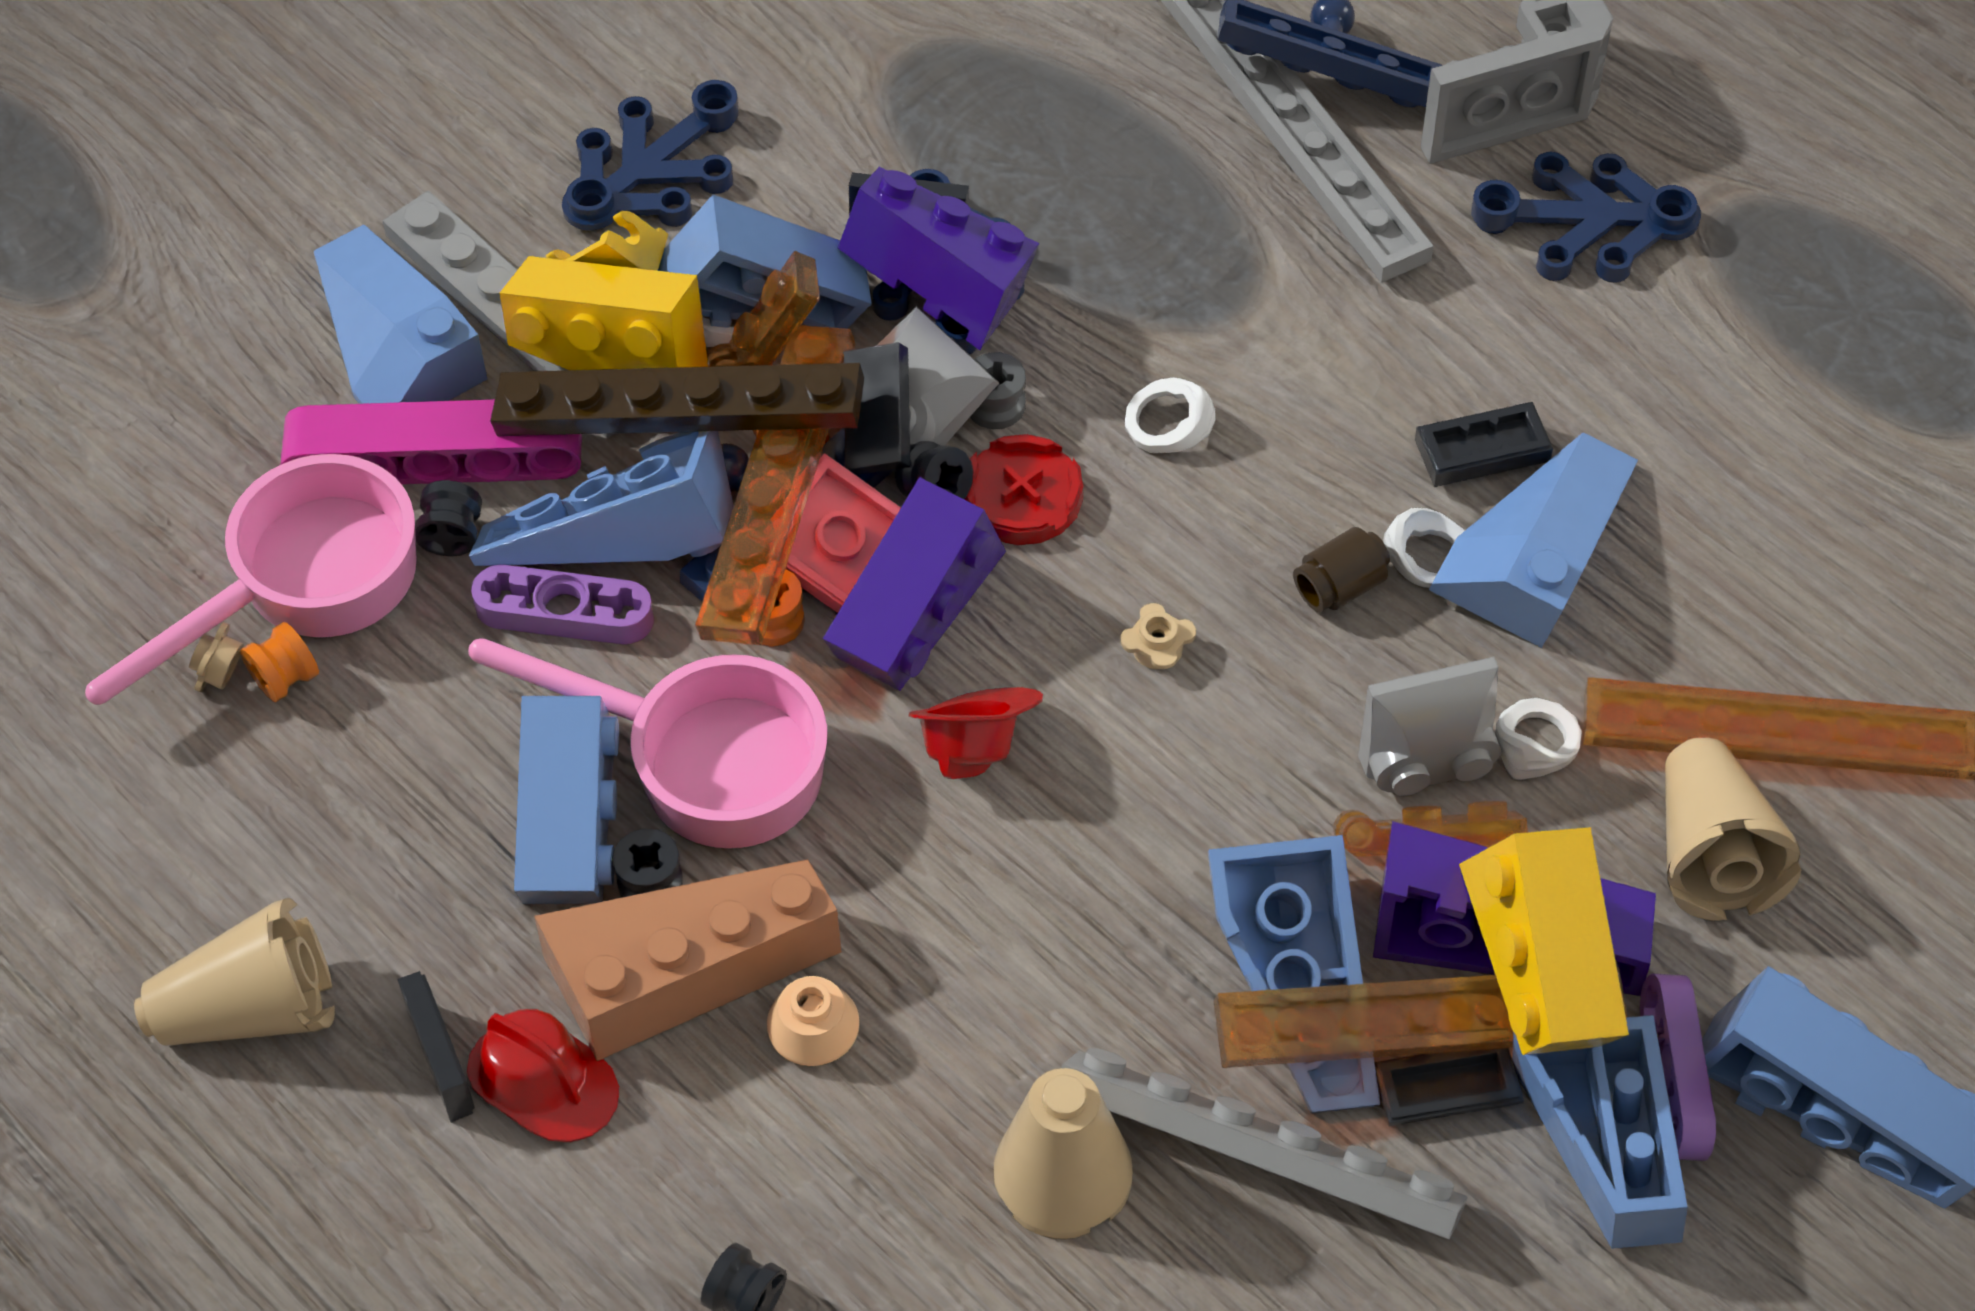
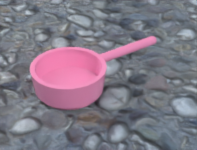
M319 454L297 458L263 474L239 497L230 513L226 526L225 548L227 557L239 580L91 681L86 686L85 696L87 700L94 705L106 703L250 602L273 625L277 626L282 622H287L299 635L307 637H334L353 633L385 617L406 595L416 570L414 510L404 487L392 474L379 465L362 458L342 454Z
M476 639L469 646V656L478 664L564 696H601L609 713L634 721L631 731L632 758L647 797L658 817L674 832L688 840L716 848H743L758 845L782 835L795 826L806 815L816 800L822 783L827 745L825 714L812 689L794 672L773 661L748 655H719L700 659L686 664L664 677L643 698L487 639Z

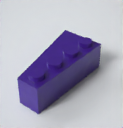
M1392 821L1381 887L1373 958L1495 975L1459 867L1460 863L1489 847ZM1600 878L1621 993L1641 996L1642 986L1646 981L1651 964L1656 893Z

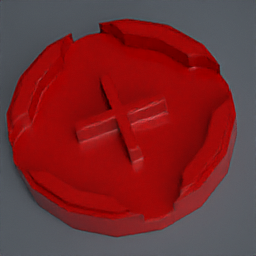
M1030 434L1002 436L989 442L990 448L982 451L978 456L976 451L970 457L974 471L973 484L964 500L985 510L1001 542L1017 546L1043 543L1062 534L1077 519L1083 502L1081 468L1074 458L1072 462L1069 456L1062 453V446L1051 439Z

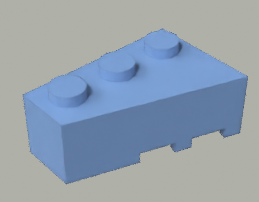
M712 195L664 248L658 271L697 275L702 316L710 317V324L715 327L729 328L731 319L765 322V329L769 332L839 338L872 304L867 270L837 249L840 240L716 195Z
M522 696L514 892L523 904L603 902L604 885L614 884V846L607 845L609 820H615L617 813L616 781L612 780L613 759L614 756L618 755L619 722L617 716H610L601 696Z
M1653 1015L1626 1018L1629 1035L1600 1047L1522 1055L1515 1033L1513 1035L1512 1061L1516 1074L1611 1249L1680 1243L1683 1241L1688 1206Z

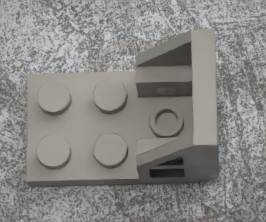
M1522 0L1516 24L1518 31L1523 37L1521 44L1504 46L1493 52L1461 61H1451L1443 66L1432 68L1421 141V149L1428 162L1432 164L1587 119L1598 98L1613 22V16L1603 0Z

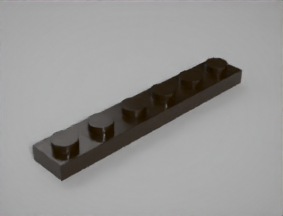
M860 363L501 372L490 422L497 436L857 428L865 377Z

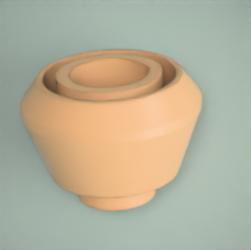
M817 976L802 977L791 982L773 1002L767 1017V1032L771 1044L785 1059L800 1065L819 1066L839 1059L852 1047L859 1032V1014L851 997L833 982Z

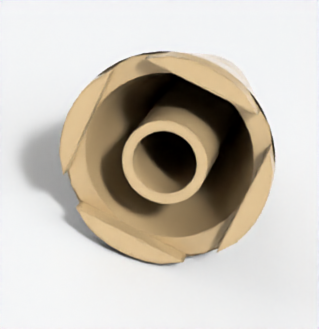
M1693 738L1676 747L1669 754L1665 763L1667 881L1676 904L1683 911L1694 917L1712 921L1727 920L1724 910L1746 907L1750 916L1774 906L1792 891L1800 878L1801 868L1799 859L1801 853L1795 836L1723 742L1713 738Z
M291 898L273 902L144 981L141 986V997L136 998L134 1002L136 1019L144 1035L147 1037L154 1036L161 1045L169 1046L316 1032L330 1027L335 1017V1006L322 1009L320 992L332 988L330 972L321 944L308 918L304 917L294 921L289 913L298 904Z
M1070 1068L1053 1069L1041 1075L1029 1090L1002 1138L995 1155V1187L1000 1199L1002 1198L1006 1206L1013 1212V1218L1024 1228L1041 1236L1056 1239L1077 1238L1090 1233L1092 1227L1102 1223L1109 1217L1112 1220L1124 1207L1132 1186L1133 1165L1129 1148L1092 1079L1086 1074Z

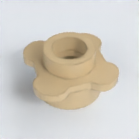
M1150 603L1140 609V619L1133 628L1125 629L1122 632L1121 646L1125 651L1133 653L1136 660L1147 668L1168 669L1173 667L1181 658L1183 645L1194 641L1196 628L1190 620H1178L1166 613L1162 605ZM1154 633H1162L1164 637L1156 638L1152 635Z
M223 622L215 637L205 633L194 650L189 668L197 671L198 679L194 690L200 693L207 683L219 689H224L236 669L241 657L240 649L244 647V643L227 636L230 624Z

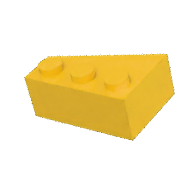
M1591 827L1516 833L1460 863L1459 867L1508 1011L1510 1025L1516 1035L1522 1055L1600 1047L1628 1036V1026Z

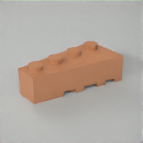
M808 859L534 916L544 959L597 1061L842 952L837 908Z

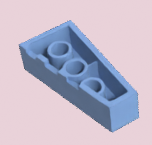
M1770 966L1764 969L1716 1013L1702 1038L1708 1077L1740 1092L1735 1104L1759 1116H1762L1765 1108L1768 1107L1800 1122L1803 1129L1800 1137L1824 1149L1826 1146L1836 1149L1850 1147L1860 1152V1167L1944 1209L1975 1188L1974 1093L1951 1085L1928 1070L1927 1065L1919 1057L1894 1048L1871 1033L1859 1018L1849 1013L1837 1011L1811 994L1803 982L1791 975L1779 973Z

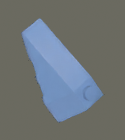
M364 224L313 251L352 393L358 404L449 401L487 380L478 333L444 293Z
M678 432L661 438L640 448L639 451L644 460L612 475L608 472L606 466H603L587 474L588 480L577 486L567 498L561 500L558 494L548 493L483 525L469 554L474 566L669 561L689 553L692 557H700L714 551L725 541L735 512L719 432Z
M1583 432L1456 538L1429 590L1542 648L1570 598L1638 460Z
M1343 835L1209 849L1208 859L1216 919L1310 1113L1379 1106L1380 1099Z

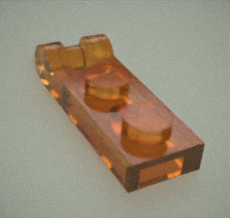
M793 251L780 271H772L764 284L761 298L750 313L744 312L738 318L729 343L718 344L709 350L707 355L708 367L772 365L820 299L816 259Z
M1481 801L1467 804L1468 814L1442 816V807L1413 806L1402 809V819L1375 821L1359 810L1350 809L1343 811L1337 816L1333 825L1334 836L1343 835L1344 848L1349 853L1355 856L1367 857L1387 855L1392 821L1485 847H1491L1513 834L1527 833L1528 828L1527 818L1515 810L1508 811L1507 802Z

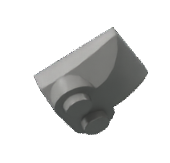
M916 307L877 346L899 342L908 348L910 444H916L920 441H932L940 446H945L999 382L922 310Z
M1495 657L1368 685L1358 753L1366 777L1375 780L1378 788L1382 791L1393 792L1399 796H1408L1422 791L1429 785L1454 779L1472 781L1486 775L1501 754V747L1493 730L1499 668Z

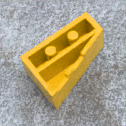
M528 256L500 291L508 345L567 370L708 367L697 275Z

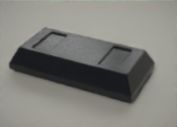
M1507 1040L1374 1062L1377 1083L1389 1126L1524 1103Z

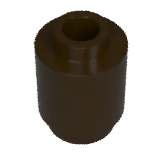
M1352 527L1305 555L1302 559V565L1293 571L1294 582L1303 600L1314 611L1320 613L1327 608L1338 610L1387 579V565L1390 563V555L1384 542L1374 532L1366 533L1359 527Z

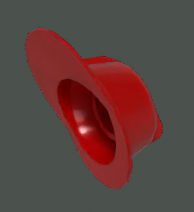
M1023 687L985 689L951 698L929 709L910 711L909 717L920 719L926 752L929 758L939 762L940 771L945 778L975 777L986 772L992 763L1000 762L1007 758L1011 748L1017 715L1043 702V693L1036 689Z
M520 1009L504 1016L494 1013L487 1021V1033L479 1038L469 1054L467 1075L472 1089L485 1102L500 1110L527 1131L548 1141L571 1143L592 1137L608 1125L618 1108L619 1084L613 1068L604 1059L597 1061L590 1047L570 1034L555 1016L541 1010Z

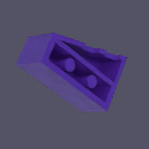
M879 166L859 188L837 249L893 289L899 287L901 282H903L926 299L923 307L924 311L935 319L942 318L945 312L970 330L966 341L981 350L1015 304L1040 243L1025 237L1024 233L1012 224L994 222L971 211L970 207L958 198L940 196L917 185L916 181L906 173L897 170H886Z
M919 477L823 637V640L835 657L901 691L911 677H916L925 666L930 651L1006 553L985 510Z

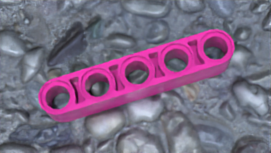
M495 399L306 405L290 410L285 416L280 465L311 455L342 454L362 458L379 465L392 474L401 485L430 484L443 480L461 483L557 480L575 475L580 469L582 434L497 436L490 422Z

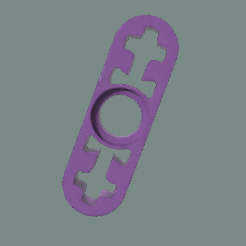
M495 565L481 571L474 579L471 587L478 618L485 625L496 629L614 644H632L646 637L654 624L649 592L641 584L630 580L511 565ZM501 591H511L512 595H505L502 603L492 602V599L500 596ZM531 593H533V609L527 608L526 603L531 604ZM558 595H573L580 600L578 607L568 614L557 615L546 609L547 603ZM593 600L599 601V605H600V606L595 605V613H596L595 616H592V615H593V609H592V603H591V602H592ZM623 606L634 607V610L628 611L625 619L615 618L614 614H620Z
M1649 974L1641 990L1640 1016H1654L1679 1160L1705 1161L1710 1157L1714 1148L1716 1119L1693 986L1690 979L1685 975Z

